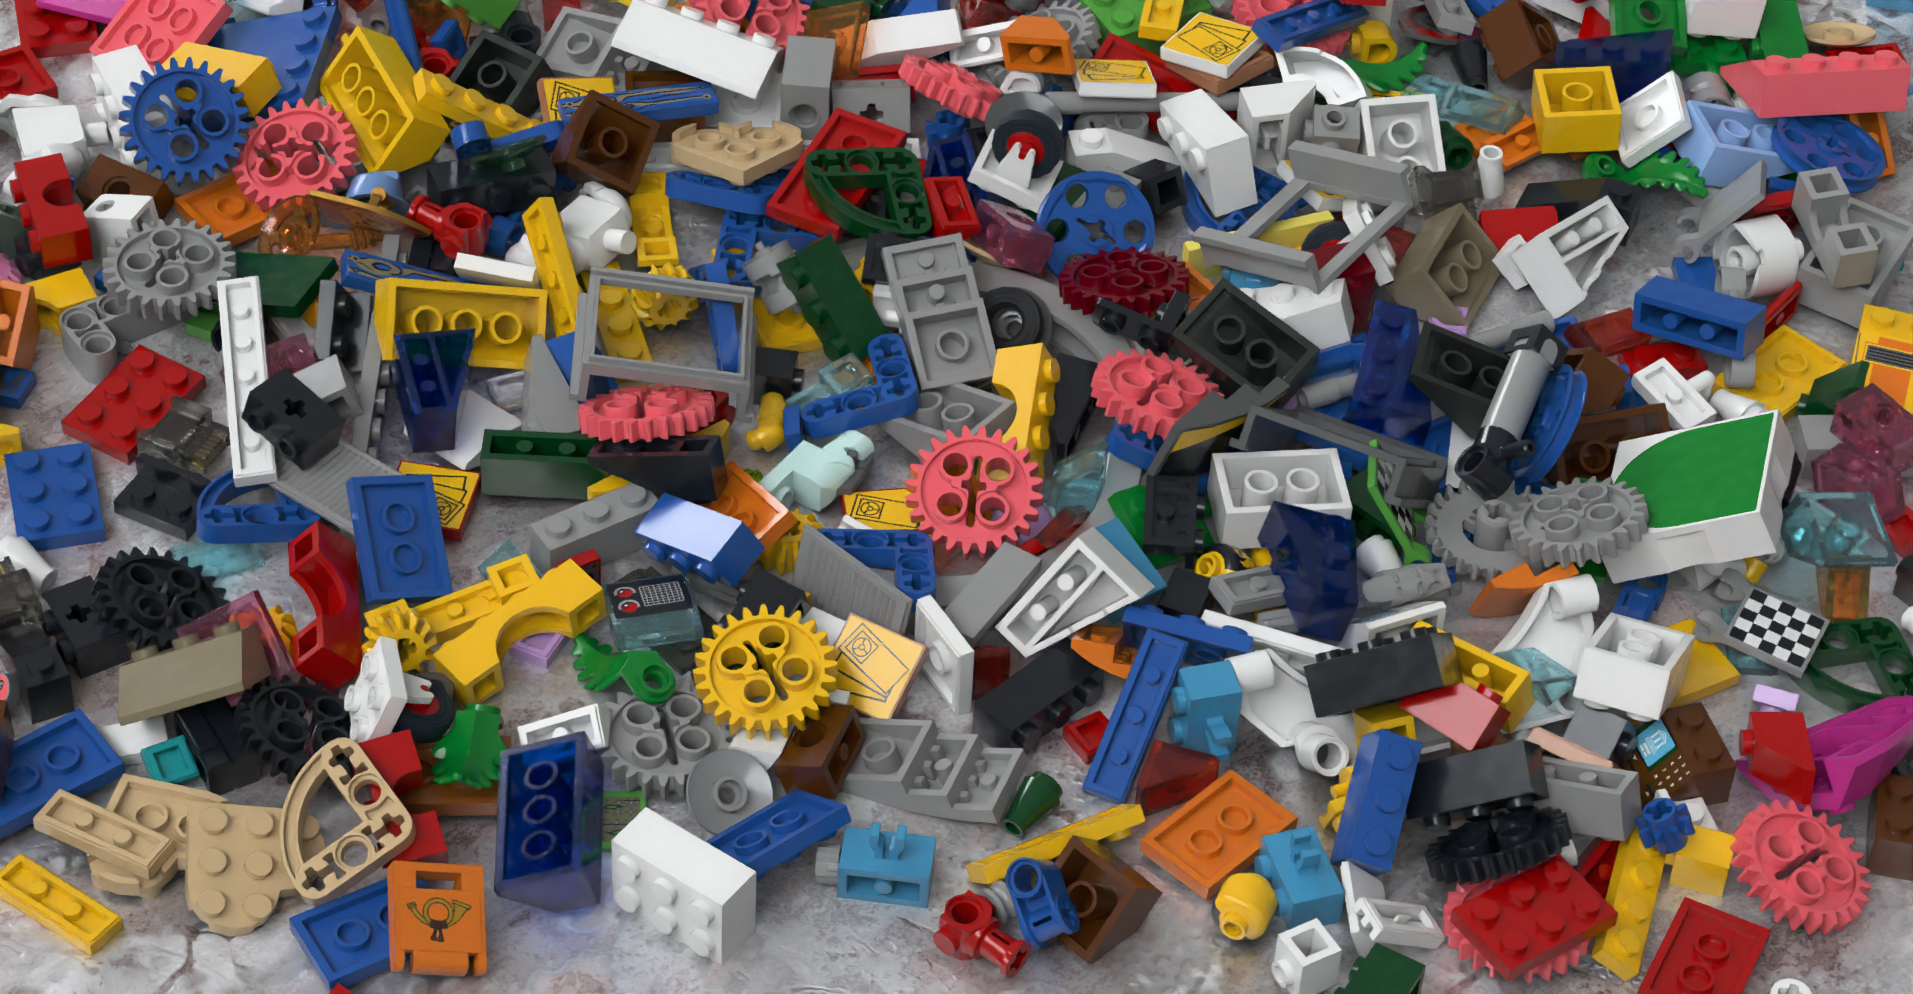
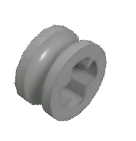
M996 881L992 883L990 889H982L978 892L977 895L984 896L991 902L995 909L993 917L1001 921L1002 926L1007 922V918L1015 919L1018 917L1005 882Z

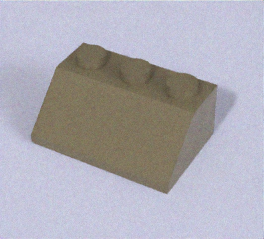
M1459 203L1426 219L1393 272L1394 280L1387 283L1385 288L1409 317L1427 322L1429 318L1434 317L1443 324L1461 325L1464 327L1466 325L1467 329L1501 274L1492 261L1499 250L1464 205ZM1455 306L1469 308L1465 318Z
M236 620L212 628L214 636L199 640L196 632L172 640L173 648L159 652L157 645H151L131 652L133 660L119 667L118 720L120 726L244 691L271 675L272 673L256 624L240 628L239 622Z

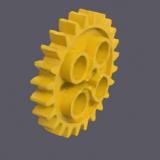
M762 604L759 615L753 616L750 610L745 607L743 608L742 620L738 621L735 617L728 614L726 615L728 624L726 629L714 624L712 626L714 639L702 638L701 643L704 652L695 653V661L698 668L693 669L694 682L697 683L695 686L697 698L704 699L702 703L706 714L714 712L715 724L717 726L729 720L730 734L734 735L741 727L746 728L748 740H752L757 730H763L766 741H770L773 730L779 729L784 738H788V726L794 724L798 729L804 731L806 730L805 716L818 721L820 713L817 705L823 707L831 705L828 692H836L837 690L836 678L834 676L838 675L837 661H833L836 659L834 645H828V634L826 631L816 633L817 626L814 619L802 625L801 611L797 610L790 618L785 617L784 606L780 605L774 615H769L766 605ZM771 642L781 643V645L776 648L764 647L765 645ZM746 644L751 645L755 650L758 661L763 669L758 670L756 657L745 646ZM732 664L744 665L742 668L737 670L727 669V667ZM774 674L775 686L787 700H781L779 698V696L775 692V687L769 678L770 675ZM793 675L805 676L799 681L788 680ZM757 696H764L767 698L765 701L760 703L750 702L752 698Z

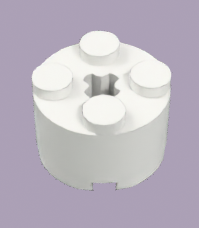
M1777 214L1731 223L1715 236L1712 251L1713 260L1719 259L1720 266L1745 269V300L1779 294L1795 283L1799 261L1804 258V247L1801 240L1793 237L1788 226Z

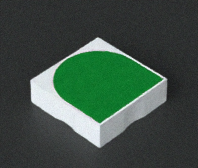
M1779 409L1619 442L1611 474L1613 485L1626 481L1627 488L1636 486L1638 494H1644L1650 522L1647 523L1648 531L1641 533V541H1630L1631 550L1617 549L1616 558L1607 555L1601 556L1612 583L1671 573L1694 565L1718 564L1777 552L1783 519L1782 498L1789 485L1795 447Z

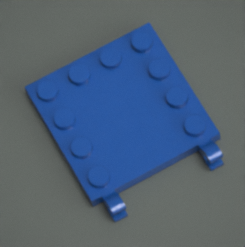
M312 0L313 7L305 11L236 22L234 17L228 18L207 44L212 47L267 57L273 64L275 74L282 89L256 116L266 120L270 117L268 108L272 107L278 113L282 111L284 101H287L291 108H296L300 98H303L307 107H310L343 18L338 8V0ZM178 115L179 127L185 124L191 129L192 118L182 119ZM246 116L239 121L249 123L254 121L255 118ZM208 117L202 121V125L206 130L223 128V124L218 118Z

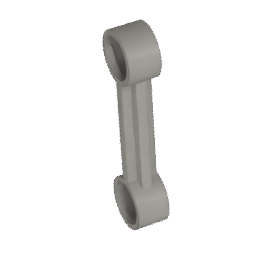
M1719 266L1716 273L1714 291L1744 300L1746 288L1745 269ZM1755 350L1743 361L1726 356L1724 363L1725 387L1752 389L1756 373Z

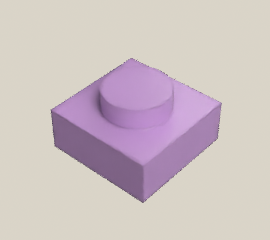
M1756 683L1752 700L1761 702L1759 711L1786 712V710L1796 712L1800 695Z

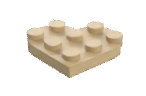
M772 120V127L752 128V121L738 125L717 122L718 129L697 130V123H692L675 130L672 133V143L670 145V161L672 163L698 169L704 175L723 178L735 186L751 185L753 181L767 174L775 173L779 168L793 161H798L804 153V140L801 138V129L790 123Z
M123 773L105 809L173 838L176 850L150 880L87 853L93 885L98 889L107 890L117 895L139 896L144 899H152L159 896L163 891V886L170 882L177 871L185 870L187 809L189 802L199 801L228 804V800L210 791Z
M199 801L189 802L187 809L185 896L190 912L194 910L197 917L209 925L208 930L229 937L248 935L253 932L255 927L264 924L269 917L271 918L277 906L278 898L299 895L288 876L281 855L279 831L283 808ZM306 814L302 835L305 862L326 848L324 837L319 831V822L314 816ZM317 874L309 879L311 885L319 878Z

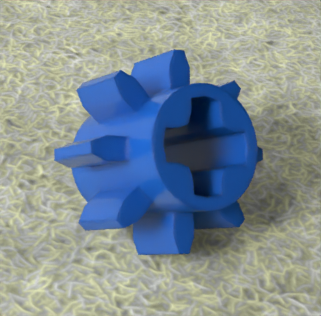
M949 109L937 112L935 121H926L925 137H927V147L934 148V151L942 157H955L962 154L963 145L967 146L965 142L966 129H970L971 120L964 119L963 116Z
M1658 798L1650 801L1643 809V816L1635 818L1644 848L1647 849L1654 845L1655 849L1661 854H1671L1681 850L1687 843V835L1695 834L1687 805L1682 803L1676 806L1670 798Z

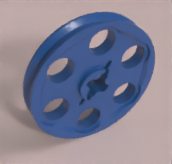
M1837 114L1779 117L1777 125L1771 133L1773 149L1791 170L1798 174V172L1836 166L1849 193H1862L1872 189L1877 184L1886 166L1884 153L1878 143L1862 128Z
M1104 171L1082 172L1059 182L1042 201L1035 222V240L1039 255L1045 266L1057 279H1059V271H1063L1066 259L1072 254H1078L1084 259V253L1098 255V249L1111 252L1114 247L1128 250L1131 246L1135 247L1136 251L1139 252L1146 248H1151L1152 251L1155 239L1154 218L1144 195L1127 179ZM1072 185H1079L1085 190L1086 200L1081 207L1074 208L1067 202L1066 192ZM1112 185L1119 186L1125 194L1123 204L1116 209L1110 207L1105 201L1106 190ZM1053 219L1061 220L1066 226V235L1059 242H1053L1046 234V227ZM1076 219L1084 224H1096L1099 221L1101 223L1099 230L1104 233L1103 236L1111 239L1114 243L1102 238H1094L1091 241L1088 239L1091 232L1086 229L1085 225L1077 222ZM1131 220L1138 221L1143 227V237L1137 243H1130L1124 236V227Z
M1562 364L1559 372L1548 374L1520 440L1533 441L1535 453L1530 457L1511 461L1509 467L1513 470V478L1521 477L1523 483L1533 485L1541 480L1556 463L1576 428L1585 403L1588 381L1584 372H1573L1570 365Z

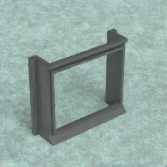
M1251 404L1240 438L1231 437L1229 446L1250 452L1291 450L1296 432L1300 430L1395 464L1396 466L1383 502L1404 508L1427 509L1428 505L1434 502L1449 459L1297 405L1294 410H1286ZM1377 439L1383 450L1369 445V441Z

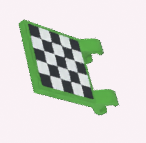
M1377 439L1369 441V445L1383 450ZM1369 455L1367 489L1405 551L1404 566L1414 564L1413 561L1415 560L1432 563L1431 551L1413 540V537L1416 536L1414 523H1424L1427 509L1397 507L1383 502L1394 467L1387 461Z

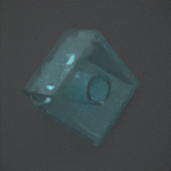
M1798 492L1782 512L1783 519L1780 534L1787 553L1792 558L1819 567H1895L1898 563L1871 492Z

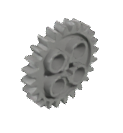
M1056 0L1049 8H1045L1042 3L1037 11L1032 12L1025 9L1026 16L1054 17L1071 38L1074 59L1093 57L1091 50L1099 47L1097 40L1102 38V35L1099 31L1101 28L1090 7L1084 8L1081 2L1073 6L1071 0L1066 1L1060 6ZM1012 16V20L1018 18V16ZM1004 61L982 65L992 84H998L1000 88L1010 70L1005 69ZM1041 73L1044 77V83L1050 80L1053 84L1058 82V76L1060 75L1071 76Z
M176 218L172 225L166 226L162 219H158L157 227L151 228L144 222L142 223V231L139 233L132 229L127 230L128 239L116 237V247H107V258L102 259L104 287H107L108 297H115L117 307L127 304L129 314H133L141 309L143 319H147L153 313H158L160 321H164L167 314L173 313L177 320H181L182 312L188 311L193 316H198L197 307L202 306L211 310L213 309L212 299L219 301L217 281L237 279L236 254L232 251L231 242L223 241L222 232L211 234L210 225H206L198 230L195 220H192L186 226H181L180 219Z
M1592 476L1585 483H1581L1580 479L1576 477L1573 479L1572 484L1565 485L1562 481H1557V488L1555 489L1541 487V495L1528 494V502H1518L1516 504L1517 511L1510 512L1511 521L1508 522L1513 549L1519 550L1520 557L1529 556L1530 563L1543 559L1544 567H1549L1557 561L1560 562L1561 568H1566L1570 562H1576L1579 567H1583L1585 561L1590 559L1599 564L1601 563V556L1607 555L1616 558L1617 549L1631 550L1630 541L1639 542L1642 540L1641 533L1648 531L1647 523L1650 522L1645 496L1644 494H1638L1636 486L1627 488L1626 481L1613 485L1611 477L1601 483H1597L1596 476Z
M687 680L681 688L675 687L674 693L668 701L658 705L644 703L634 693L632 696H629L619 691L617 693V704L613 702L605 703V706L609 707L610 711L608 747L596 750L595 756L596 759H601V770L603 772L611 771V781L613 783L625 779V790L627 792L640 786L642 787V797L646 798L652 790H659L661 800H665L668 791L674 790L677 796L682 799L684 798L689 774L695 764L711 752L728 749L734 735L730 734L729 720L717 726L715 724L714 712L707 714L704 712L702 703L704 699L697 698L696 691H691V683ZM649 682V687L659 689L656 682ZM658 712L664 714L668 743L673 748L675 765H671L669 762L666 736L663 729H660V716Z

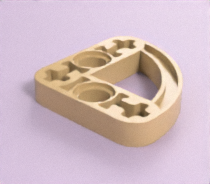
M346 737L336 738L328 742L303 766L289 789L280 819V849L286 871L301 898L313 906H320L341 896L406 850L416 837V826L409 812L360 746L354 740ZM343 753L346 757H349L350 762L358 773L352 779L342 765H337L335 757L338 754ZM329 777L362 823L305 862L302 845L305 817L314 795ZM374 784L381 788L380 797L375 803L362 805L356 801V795L363 786ZM393 821L395 824L400 825L402 833L397 837L388 833L385 826L388 822ZM371 833L374 834L382 847L378 852L372 841L367 837ZM355 845L366 847L368 849V856L363 864L351 867L344 863V854L350 847ZM333 860H335L340 872L344 874L340 879L329 865ZM316 874L319 878H324L323 882L326 886L319 892L314 887L310 888L312 885L309 879Z

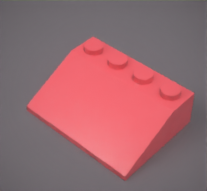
M1878 50L1875 54L1869 55L1841 52L1839 56L1824 57L1819 54L1809 53L1804 54L1802 58L1790 59L1771 55L1766 57L1765 60H1751L1720 66L1719 74L1759 118L1905 111L1911 67L1896 52Z

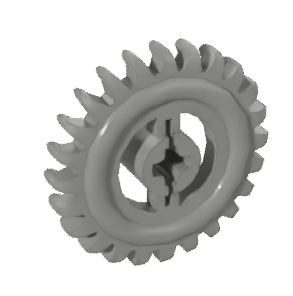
M1513 479L1510 487L1503 495L1497 499L1484 501L1473 490L1469 489L1462 480L1459 483L1458 494L1453 491L1452 485L1448 484L1445 489L1444 499L1441 493H1436L1434 502L1430 503L1427 507L1423 527L1426 531L1425 540L1432 546L1431 552L1437 557H1442L1441 563H1445L1446 567L1456 566L1455 573L1459 575L1470 573L1471 580L1474 581L1484 577L1488 583L1491 579L1525 562L1534 576L1541 574L1543 568L1549 567H1544L1543 559L1530 563L1529 556L1520 557L1519 550L1513 549L1508 522L1511 521L1510 512L1517 511L1516 504L1518 502H1528L1527 495L1531 494V486L1528 485L1523 493L1517 495L1515 494V480ZM1463 529L1473 534V543L1467 539Z

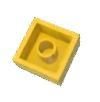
M1610 66L1534 69L1531 110L1541 154L1618 150L1622 112Z

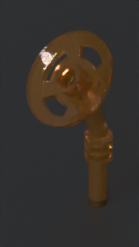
M295 195L277 204L265 219L259 234L258 253L273 254V245H279L280 250L286 255L307 256L310 251L345 248L359 251L360 247L363 250L368 249V246L376 247L377 242L383 241L384 235L358 228L357 230L350 228L348 233L319 234L321 217L318 206L306 196ZM306 209L312 214L314 221L312 227L310 222L305 219ZM293 211V215H291L290 217H288V218L282 223V225L280 226L279 230L276 231V229H277V227L279 226V224L281 223V221H282L289 213H291V212Z

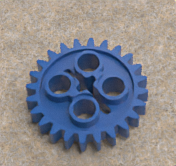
M173 57L167 70L159 62H155L154 76L142 70L140 78L143 85L131 81L129 89L135 97L123 96L122 104L131 110L119 111L118 119L129 123L120 128L119 135L131 137L125 143L124 149L125 151H138L133 160L135 165L145 160L148 162L147 175H151L158 169L161 171L160 179L164 182L168 179L169 175H175L176 184L178 187H181L184 176H189L193 185L198 186L200 174H204L212 182L214 181L215 167L223 173L228 172L229 167L225 160L226 158L231 161H238L239 154L233 147L245 148L247 140L238 134L249 132L250 124L239 120L248 116L249 108L237 107L243 100L244 94L243 92L231 94L235 84L234 79L224 83L220 81L223 69L219 68L211 75L207 73L208 61H204L199 69L193 68L191 57L187 58L184 67H179L176 59ZM181 87H189L196 92L197 98L192 102H183L178 99L175 92ZM165 95L176 112L165 102L161 101L159 97ZM157 111L165 116L167 122L160 127H154L146 122L145 116L150 112ZM178 115L182 119L192 118L191 129L185 124L180 127L176 125ZM208 117L218 118L223 124V129L218 132H209L203 127L202 121ZM192 131L195 134H197V136L201 140L207 142L209 148H202V146L198 143V140L196 136L192 133ZM179 141L187 142L191 145L193 152L187 157H180L173 153L171 146Z

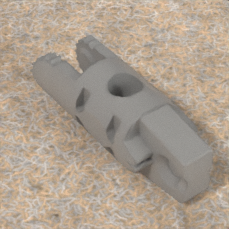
M1445 563L1409 564L1397 569L1376 572L1371 579L1349 587V590L1345 591L1346 595L1343 597L1345 598L1346 606H1349L1350 609L1362 610L1377 606L1382 609H1391L1402 604L1423 601L1426 597L1451 587Z

